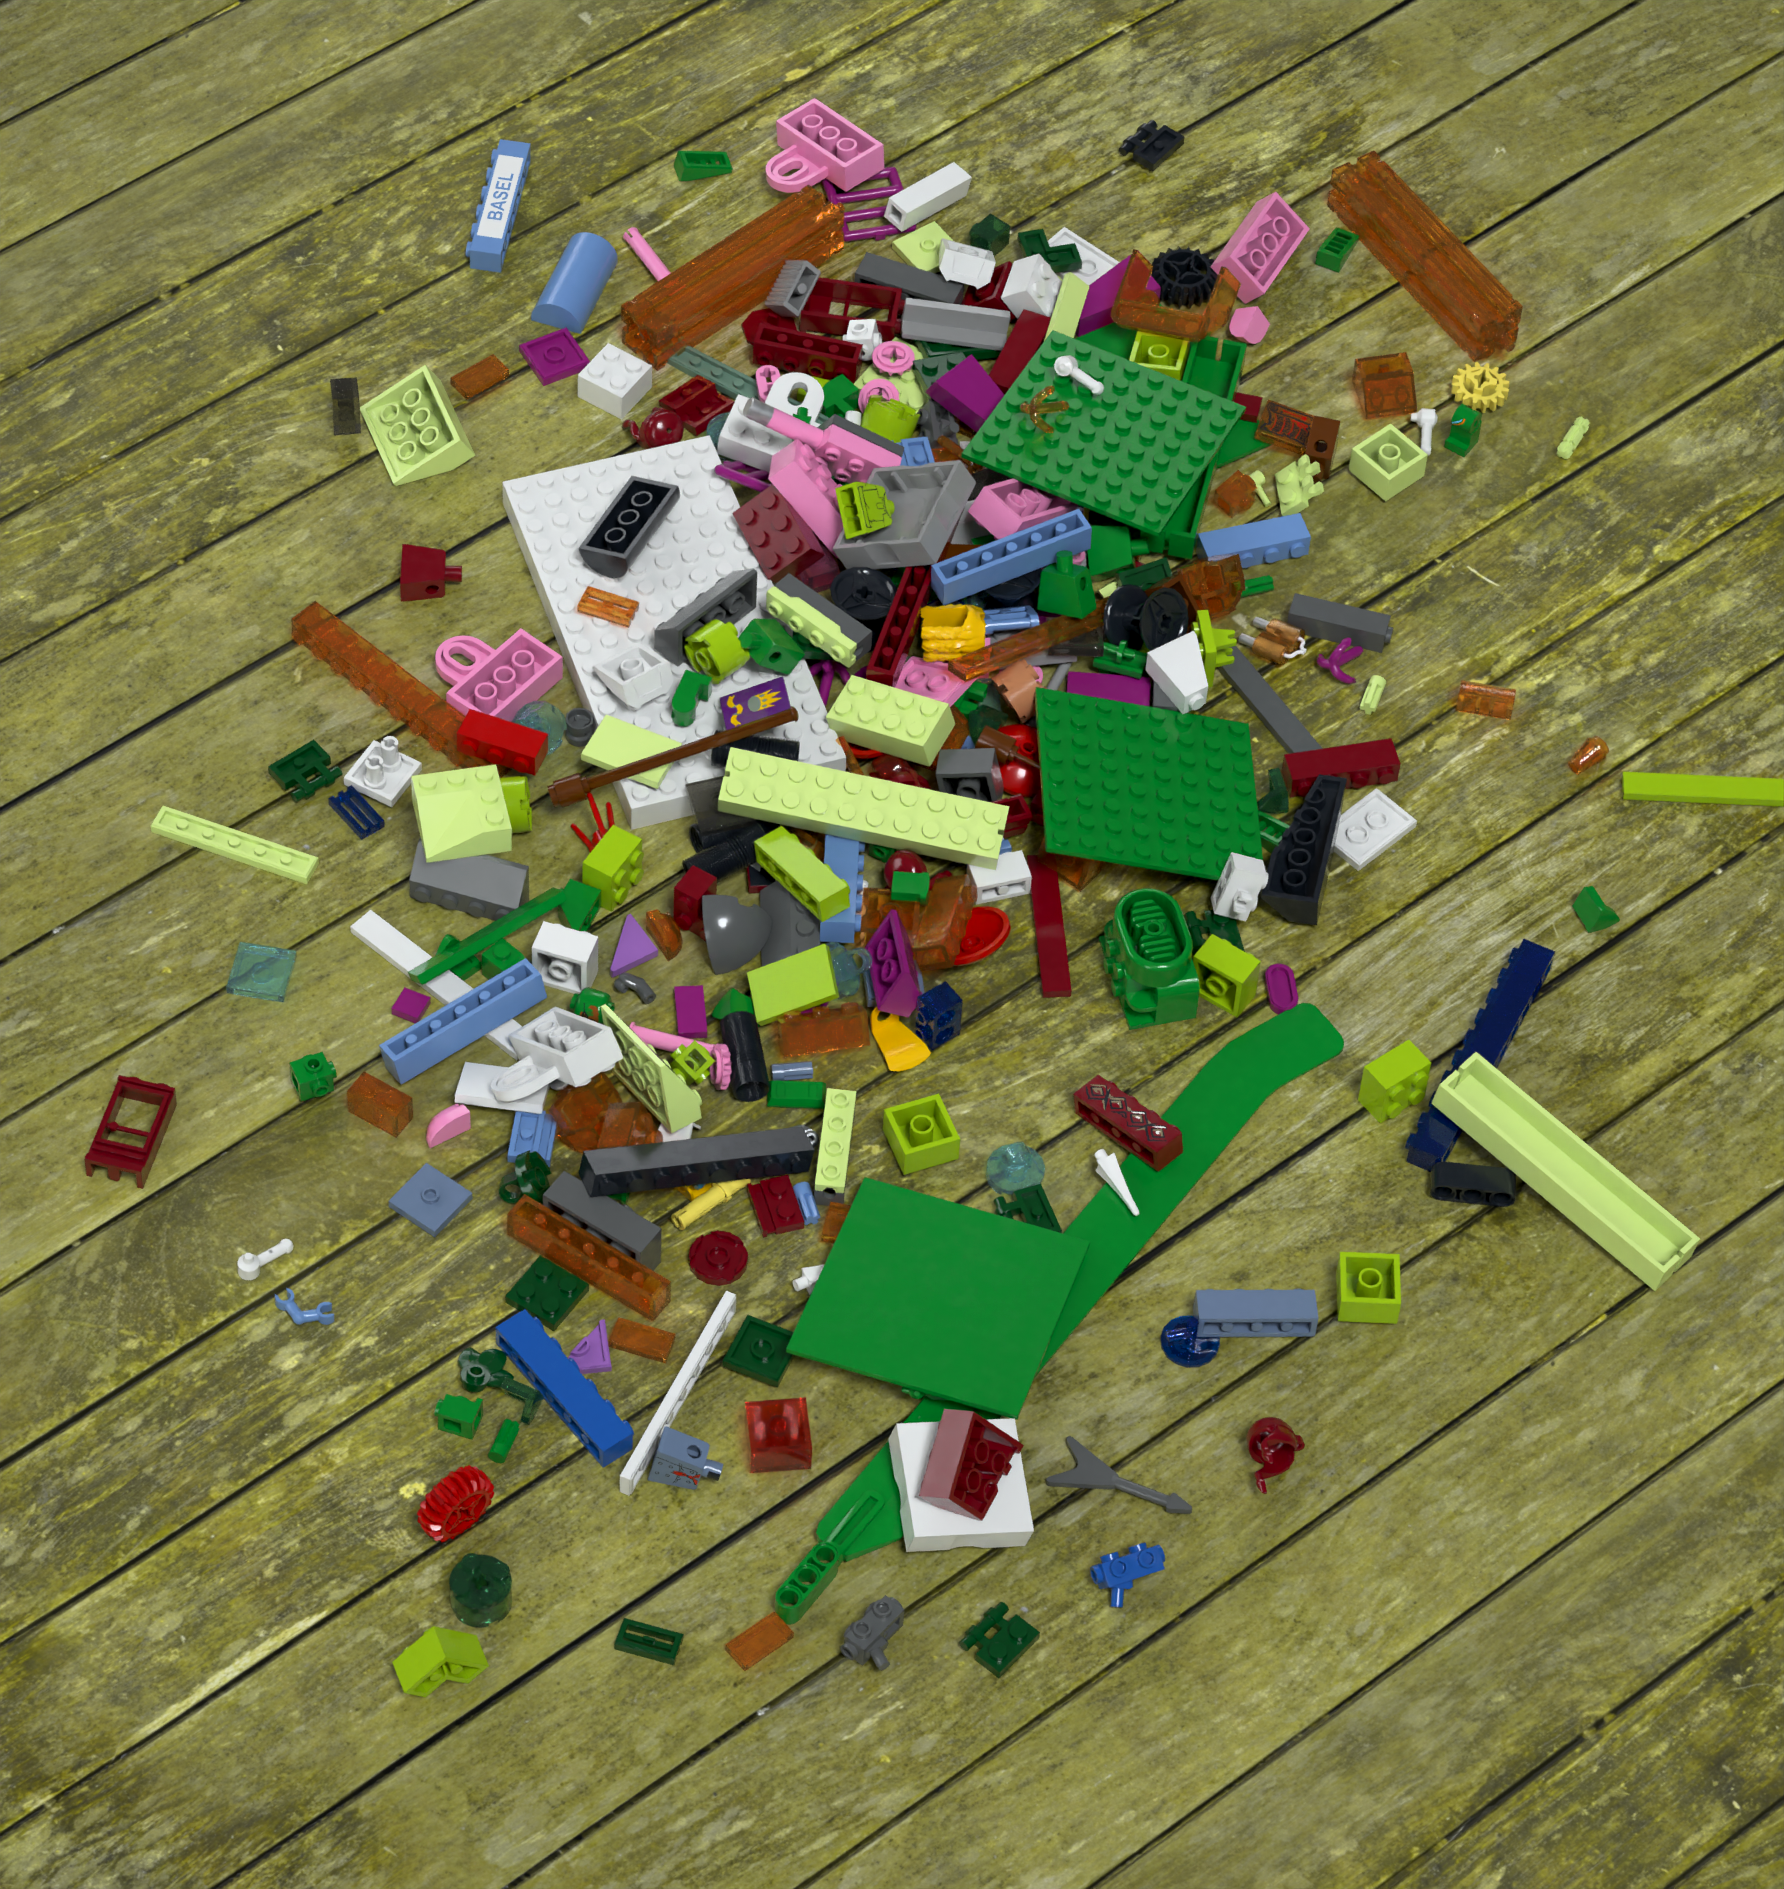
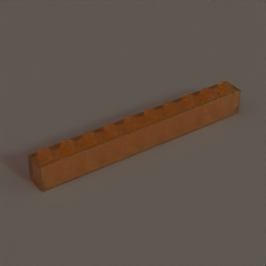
M314 601L291 619L292 637L299 645H304L312 651L317 659L325 661L336 674L343 675L357 690L365 692L375 704L381 705L388 710L393 718L405 723L415 735L421 736L428 741L434 750L445 754L455 766L466 769L496 765L499 778H502L512 770V768L493 764L487 760L468 756L457 751V731L466 716L318 602Z

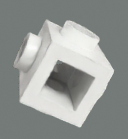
M876 319L850 320L847 334L843 335V340L863 344L862 361L872 360L874 349L882 343V335L878 332Z

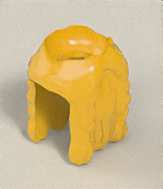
M948 604L946 606H925L921 608V617L924 618L921 625L923 626L921 631V638L923 639L922 648L926 650L923 652V661L944 662L948 660L952 662L954 660H972L979 654L987 651L985 649L986 623L984 620L986 614L982 608L968 604Z

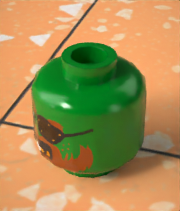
M585 987L580 994L575 993L573 995L570 1010H573V1013L604 1025L600 1006L606 1004L614 1012L615 1003H612L611 996L608 993Z

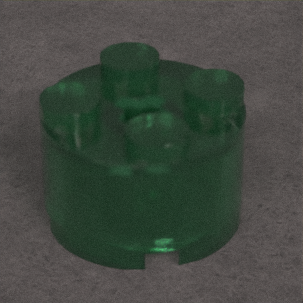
M469 1553L453 1568L449 1578L450 1605L459 1621L471 1627L483 1628L488 1627L489 1623L497 1620L500 1622L508 1615L512 1606V1577L509 1566L493 1556Z

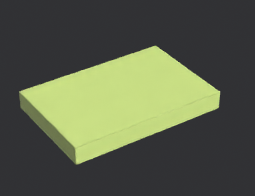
M605 715L581 753V760L606 770H612L682 746V743ZM674 762L627 778L658 789Z

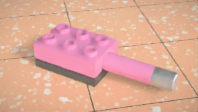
M753 397L744 406L743 415L792 440L798 438L803 445L807 444L814 452V458L819 464H824L831 472V475L839 481L849 484L853 482L866 483L873 468L900 466L904 452L903 446L836 414L820 426L815 427Z

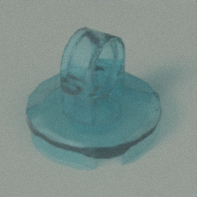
M533 701L525 704L516 713L512 721L513 723L548 733L547 755L553 753L561 746L563 742L561 738L564 730L566 731L567 728L562 712L556 706L546 701Z
M830 942L826 945L830 949L839 993V998L837 999H846L858 992L860 975L871 968L872 957L865 948L858 947L847 951L839 943ZM854 954L860 955L863 960L861 969L857 968L853 959Z
M1024 1142L1004 1145L993 1151L988 1158L986 1169L988 1183L994 1191L1002 1194V1192L1011 1194L1012 1198L1013 1191L1041 1184L1045 1173L1042 1157L1034 1149L1026 1146Z

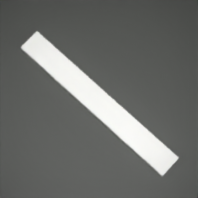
M372 910L368 911L350 926L353 935L409 978L408 971L432 958V956ZM450 970L423 985L418 984L445 1006L473 990L471 986ZM510 1019L484 1035L516 1061L518 1060L508 1036L522 1027L515 1020Z
M726 1291L620 1474L621 1493L628 1496L633 1493L656 1452L664 1426L670 1428L736 1312V1294Z

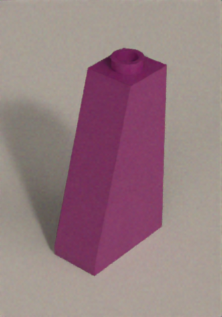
M1135 254L1126 257L1089 285L1075 332L1077 337L1159 303L1161 287Z
M972 354L936 380L925 391L932 399L975 432L979 431L1004 397L1003 392Z

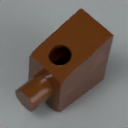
M1315 415L1305 452L1309 456L1310 464L1316 461L1320 465L1321 472L1312 476L1314 484L1330 477L1340 429L1339 420Z

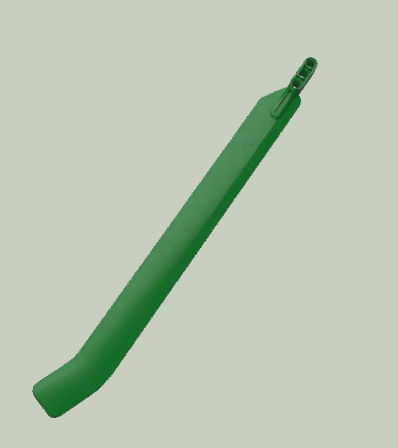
M1310 1003L1297 1004L1294 1008L1282 1012L1232 1040L1206 1063L1161 1117L1170 1125L1173 1124L1178 1127L1182 1132V1154L1159 1172L1132 1153L1120 1165V1170L1139 1210L1138 1216L1133 1215L1120 1196L1106 1182L1063 1234L1090 1241V1246L1036 1376L1265 1100L1277 1089L1338 1056L1343 1051L1344 1040L1341 1034L1315 1005ZM925 1397L904 1423L940 1422L944 1409L974 1411L986 1420L1001 1419L1003 1416L951 1400H932ZM889 1440L819 1522L816 1531L818 1544L812 1548L777 1590L775 1596V1617L780 1623L785 1625L797 1623L836 1577L838 1567L843 1561L847 1562L901 1540L904 1536L900 1515L901 1498L897 1482L894 1478ZM827 1560L829 1563H822L820 1561ZM802 1582H810L812 1584L805 1585ZM791 1603L793 1604V1606H786L783 1604Z

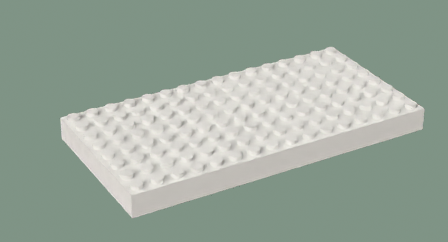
M710 435L502 482L504 508L582 706L593 715V734L605 715H609L685 745L714 735L716 730L726 731L720 697L783 676L790 705L798 711V721H792L756 733L754 736L757 735L760 738L761 736H766L767 738L770 737V740L772 737L793 741L799 740L798 762L846 772L847 757L836 732L829 728L826 719L827 710L804 658L800 660L790 675L760 666L750 656V660L743 667L719 684H712V694L708 701L700 700L696 708V719L693 724L679 726L672 721V699L685 670L698 672L693 668L689 659L677 667L654 649V632L659 624L668 621L679 609L692 603L700 593H705L712 588L719 579L725 578L733 571L753 568L757 571L756 608L734 624L738 631V638L753 619H776L791 638L793 636V630L789 625L779 618L773 617L766 610L767 591L774 586L772 581L767 579L732 514L740 508V505L729 480L717 475L714 471L715 467L722 463ZM631 476L677 485L680 490L678 502L624 576L620 578L606 577L588 566L580 554L579 547ZM640 642L669 661L674 681L667 694H662L648 701L638 709L627 705L618 698L597 675L593 666ZM712 749L675 761L658 789L630 778L613 782L631 830L718 809V798L726 767L711 765Z

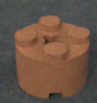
M1025 659L1017 660L991 678L1006 705L1017 713L1015 717L1021 724H1024L1036 715L1034 694L1036 687L1047 689L1039 681L1036 682L1039 676Z

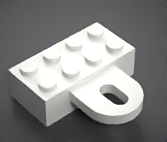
M797 372L779 377L773 383L765 403L791 416L793 414L797 415L799 407H805L808 409V416L812 417L810 425L815 427L821 425L816 423L824 401V392L819 382L807 374ZM795 388H802L807 393L803 403L798 406L791 405L788 402L791 392ZM738 394L719 435L717 454L770 472L772 456L789 445L792 439L745 417L743 409L750 398Z
M554 1007L508 1035L519 1062L498 1074L493 1079L491 1088L497 1100L513 1101L536 1092L555 1079L575 1087H580L588 1084L591 1078L598 1073L612 1069L615 1063L624 1057L611 1027Z

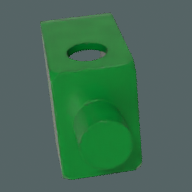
M1091 526V549H1088L1087 552L1090 576L1093 582L1115 577V574L1136 568L1135 556L1150 554L1148 538L1133 540L1129 527Z
M1062 550L1056 553V562L1050 564L1041 572L1038 610L1083 619L1097 609L1090 571L1086 566L1073 564L1072 552Z
M753 619L738 638L741 642V647L747 649L757 664L790 675L805 655L803 650L776 619Z

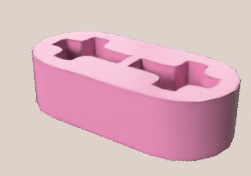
M764 365L756 371L759 401L764 403L773 383L780 377L779 370L774 366ZM766 377H770L771 382L767 383Z

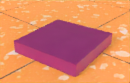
M567 327L519 345V352L543 386L580 373L590 363V360Z

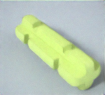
M1582 416L1576 418L1573 423L1574 425L1571 426L1557 448V455L1564 459L1570 458L1573 450L1576 449L1583 438V434L1589 428L1590 422L1588 419H1584Z

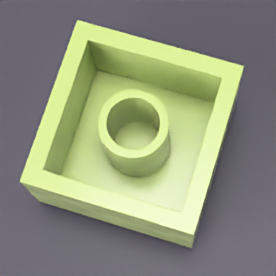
M1389 424L1352 448L1349 471L1384 501H1387L1424 477L1428 454L1392 424Z

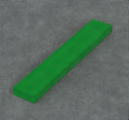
M552 887L408 971L411 980L421 985L429 982L567 900L564 892Z

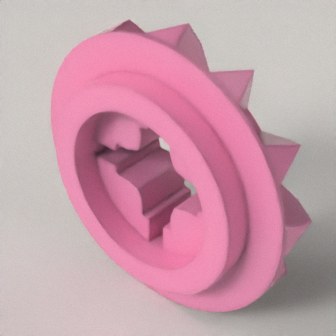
M897 341L881 343L872 353L873 367L879 368L880 373L888 372L890 377L893 373H898L902 376L904 371H910L915 359L912 349L906 344ZM893 354H895L896 358L895 363L890 362L891 357H893Z
M874 379L866 383L861 389L858 398L862 414L871 395H880L882 393L883 398L888 401L891 398L899 401L900 393L894 384L885 379Z
M717 1043L710 1053V1056L715 1060L709 1067L710 1080L716 1090H726L731 1081V1054L726 1044Z

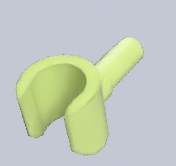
M1256 470L1249 475L1246 486L1250 491L1255 490L1265 507L1271 505V502L1261 487L1265 484L1266 480L1262 472Z

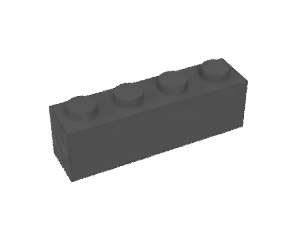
M866 252L855 272V282L902 288L903 300L913 298L959 305L963 301L964 283L953 280L946 281L944 276Z

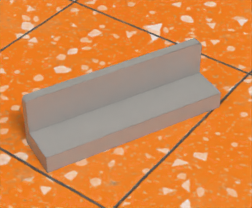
M906 298L902 314V338L1002 351L1007 341L1010 311Z

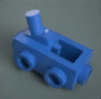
M1146 1542L1128 1547L1129 1554L1119 1557L1118 1551L1101 1556L1102 1563L1090 1567L1092 1580L1095 1584H1098L1099 1589H1112L1111 1607L1123 1608L1124 1590L1133 1588V1579L1165 1569L1163 1564L1165 1562V1555L1159 1544L1147 1547Z

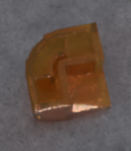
M1239 554L1210 556L1177 568V573L1182 574L1200 610H1208L1210 620L1228 615L1236 610V605L1240 601L1242 591H1245V579Z
M600 1072L593 1076L591 1081L584 1086L575 1087L568 1084L556 1094L558 1099L548 1110L561 1128V1131L556 1136L566 1146L580 1153L588 1150L605 1149L623 1126V1123L620 1122L621 1112L619 1103L623 1101L605 1072Z

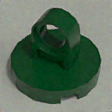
M529 1150L517 1155L515 1171L505 1175L500 1182L499 1195L503 1201L515 1204L527 1199L533 1207L543 1208V1194L550 1187L547 1175L552 1173L544 1158L538 1152L533 1151L530 1153ZM510 1184L516 1185L520 1188V1191L512 1193L507 1191L505 1186Z

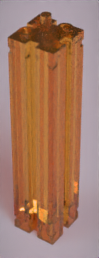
M1375 151L1358 157L1357 163L1354 165L1347 162L1332 169L1330 184L1334 189L1329 191L1327 206L1332 212L1337 213V217L1352 233L1360 236L1359 240L1456 344L1468 353L1473 362L1490 357L1495 352L1496 347L1499 350L1505 348L1507 352L1515 348L1514 343L1517 341L1519 330L1517 326L1521 320L1523 306L1512 298L1513 295L1385 161L1380 160V156Z
M808 184L799 193H794L639 293L632 301L622 304L621 321L627 324L622 327V343L635 354L641 352L645 362L652 365L655 370H660L665 366L670 357L676 353L677 357L684 353L685 347H695L767 300L769 292H772V287L776 283V279L779 278L778 274H781V269L786 264V260H807L817 267L831 258L832 254L842 251L844 249V232L842 228L844 227L845 211L843 204L839 202L835 205L831 201L826 203L825 196Z

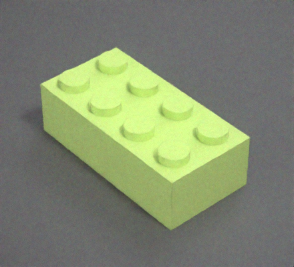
M851 675L826 716L829 728L836 732L840 740L929 767L955 726L948 703Z

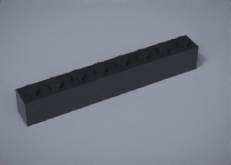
M801 1126L583 1151L578 1174L590 1197L809 1172L815 1149Z

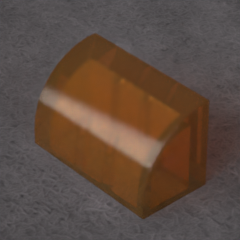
M1461 680L1456 711L1511 720L1516 689Z

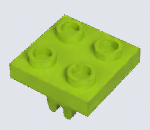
M1197 610L1196 622H1192L1191 631H1194L1197 635L1208 688L1213 687L1215 668L1234 663V656L1227 655H1232L1233 649L1229 647L1236 646L1237 639L1233 638L1235 636L1234 630L1212 628L1208 610Z

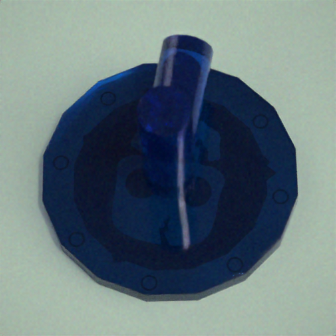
M1194 1315L1172 1319L1164 1326L1160 1341L1161 1349L1169 1360L1177 1365L1192 1368L1206 1365L1217 1356L1220 1348V1338L1197 1337L1199 1320Z

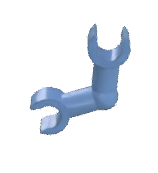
M286 1289L288 1300H281L275 1294L276 1307L287 1311L295 1324L300 1325L306 1322L318 1321L321 1324L328 1325L334 1322V1314H322L332 1311V1303L330 1302L320 1303L317 1309L301 1311L294 1301V1293L291 1289Z

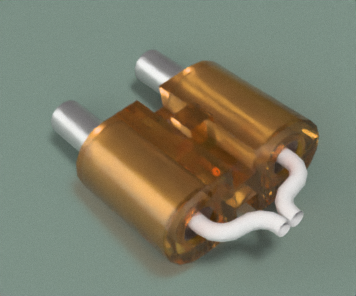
M1255 617L1253 626L1266 630V632L1262 631L1257 638L1242 633L1238 640L1240 643L1252 647L1253 654L1280 665H1284L1290 658L1298 654L1304 655L1307 651L1304 648L1305 630L1277 618H1273L1269 622Z

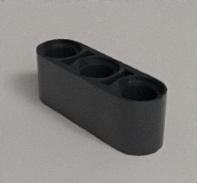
M1438 1162L1431 1167L1430 1195L1436 1200L1507 1207L1515 1202L1516 1174L1508 1168L1454 1162Z

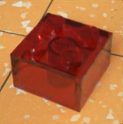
M806 1397L745 1402L744 1423L750 1473L811 1469L812 1442Z

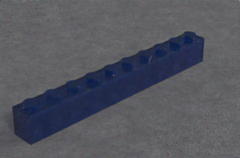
M1523 939L1519 948L1514 947L1508 959V963H1510L1508 968L1503 967L1497 978V988L1490 989L1485 1001L1487 1004L1486 1008L1479 1009L1474 1024H1476L1474 1030L1468 1029L1463 1040L1464 1048L1462 1050L1457 1049L1451 1062L1453 1068L1451 1071L1446 1070L1440 1084L1455 1070L1458 1071L1459 1066L1475 1052L1480 1054L1496 1069L1498 1068L1552 969L1555 951ZM1436 1091L1433 1092L1430 1098L1428 1113L1423 1111L1418 1120L1417 1128L1419 1129L1417 1133H1411L1405 1145V1149L1409 1150L1406 1162L1431 1172V1167L1435 1163L1447 1161L1463 1132V1129L1432 1104Z

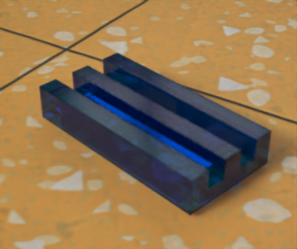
M352 785L347 787L345 793L343 791L338 792V797L331 796L328 798L329 805L361 840L385 827L383 818ZM341 803H344L353 812V815L367 827L366 830L362 828Z

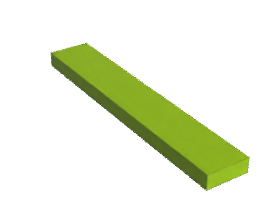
M1644 772L1622 773L1623 799L1784 807V779Z

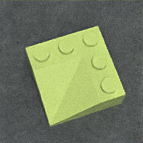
M496 765L411 776L412 802L427 863L512 851V827Z

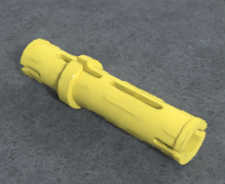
M742 1179L713 1183L712 1188L671 1215L674 1225L677 1228L679 1227V1230H684L722 1202L727 1203L732 1199V1195L747 1186L748 1183H751V1180Z

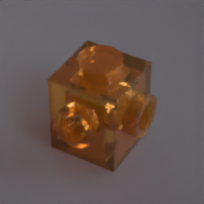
M1237 470L1215 490L1213 501L1229 517L1233 518L1242 509L1247 511L1255 503L1256 484L1249 475H1243Z

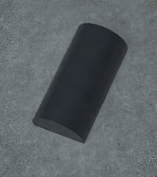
M631 476L580 545L579 551L583 560L594 571L610 578L624 576L680 498L679 487L677 485Z

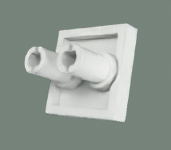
M387 736L381 743L374 740L345 775L344 785L387 806L393 807L411 784V776L418 775L421 772L422 763L398 752V740L393 736Z

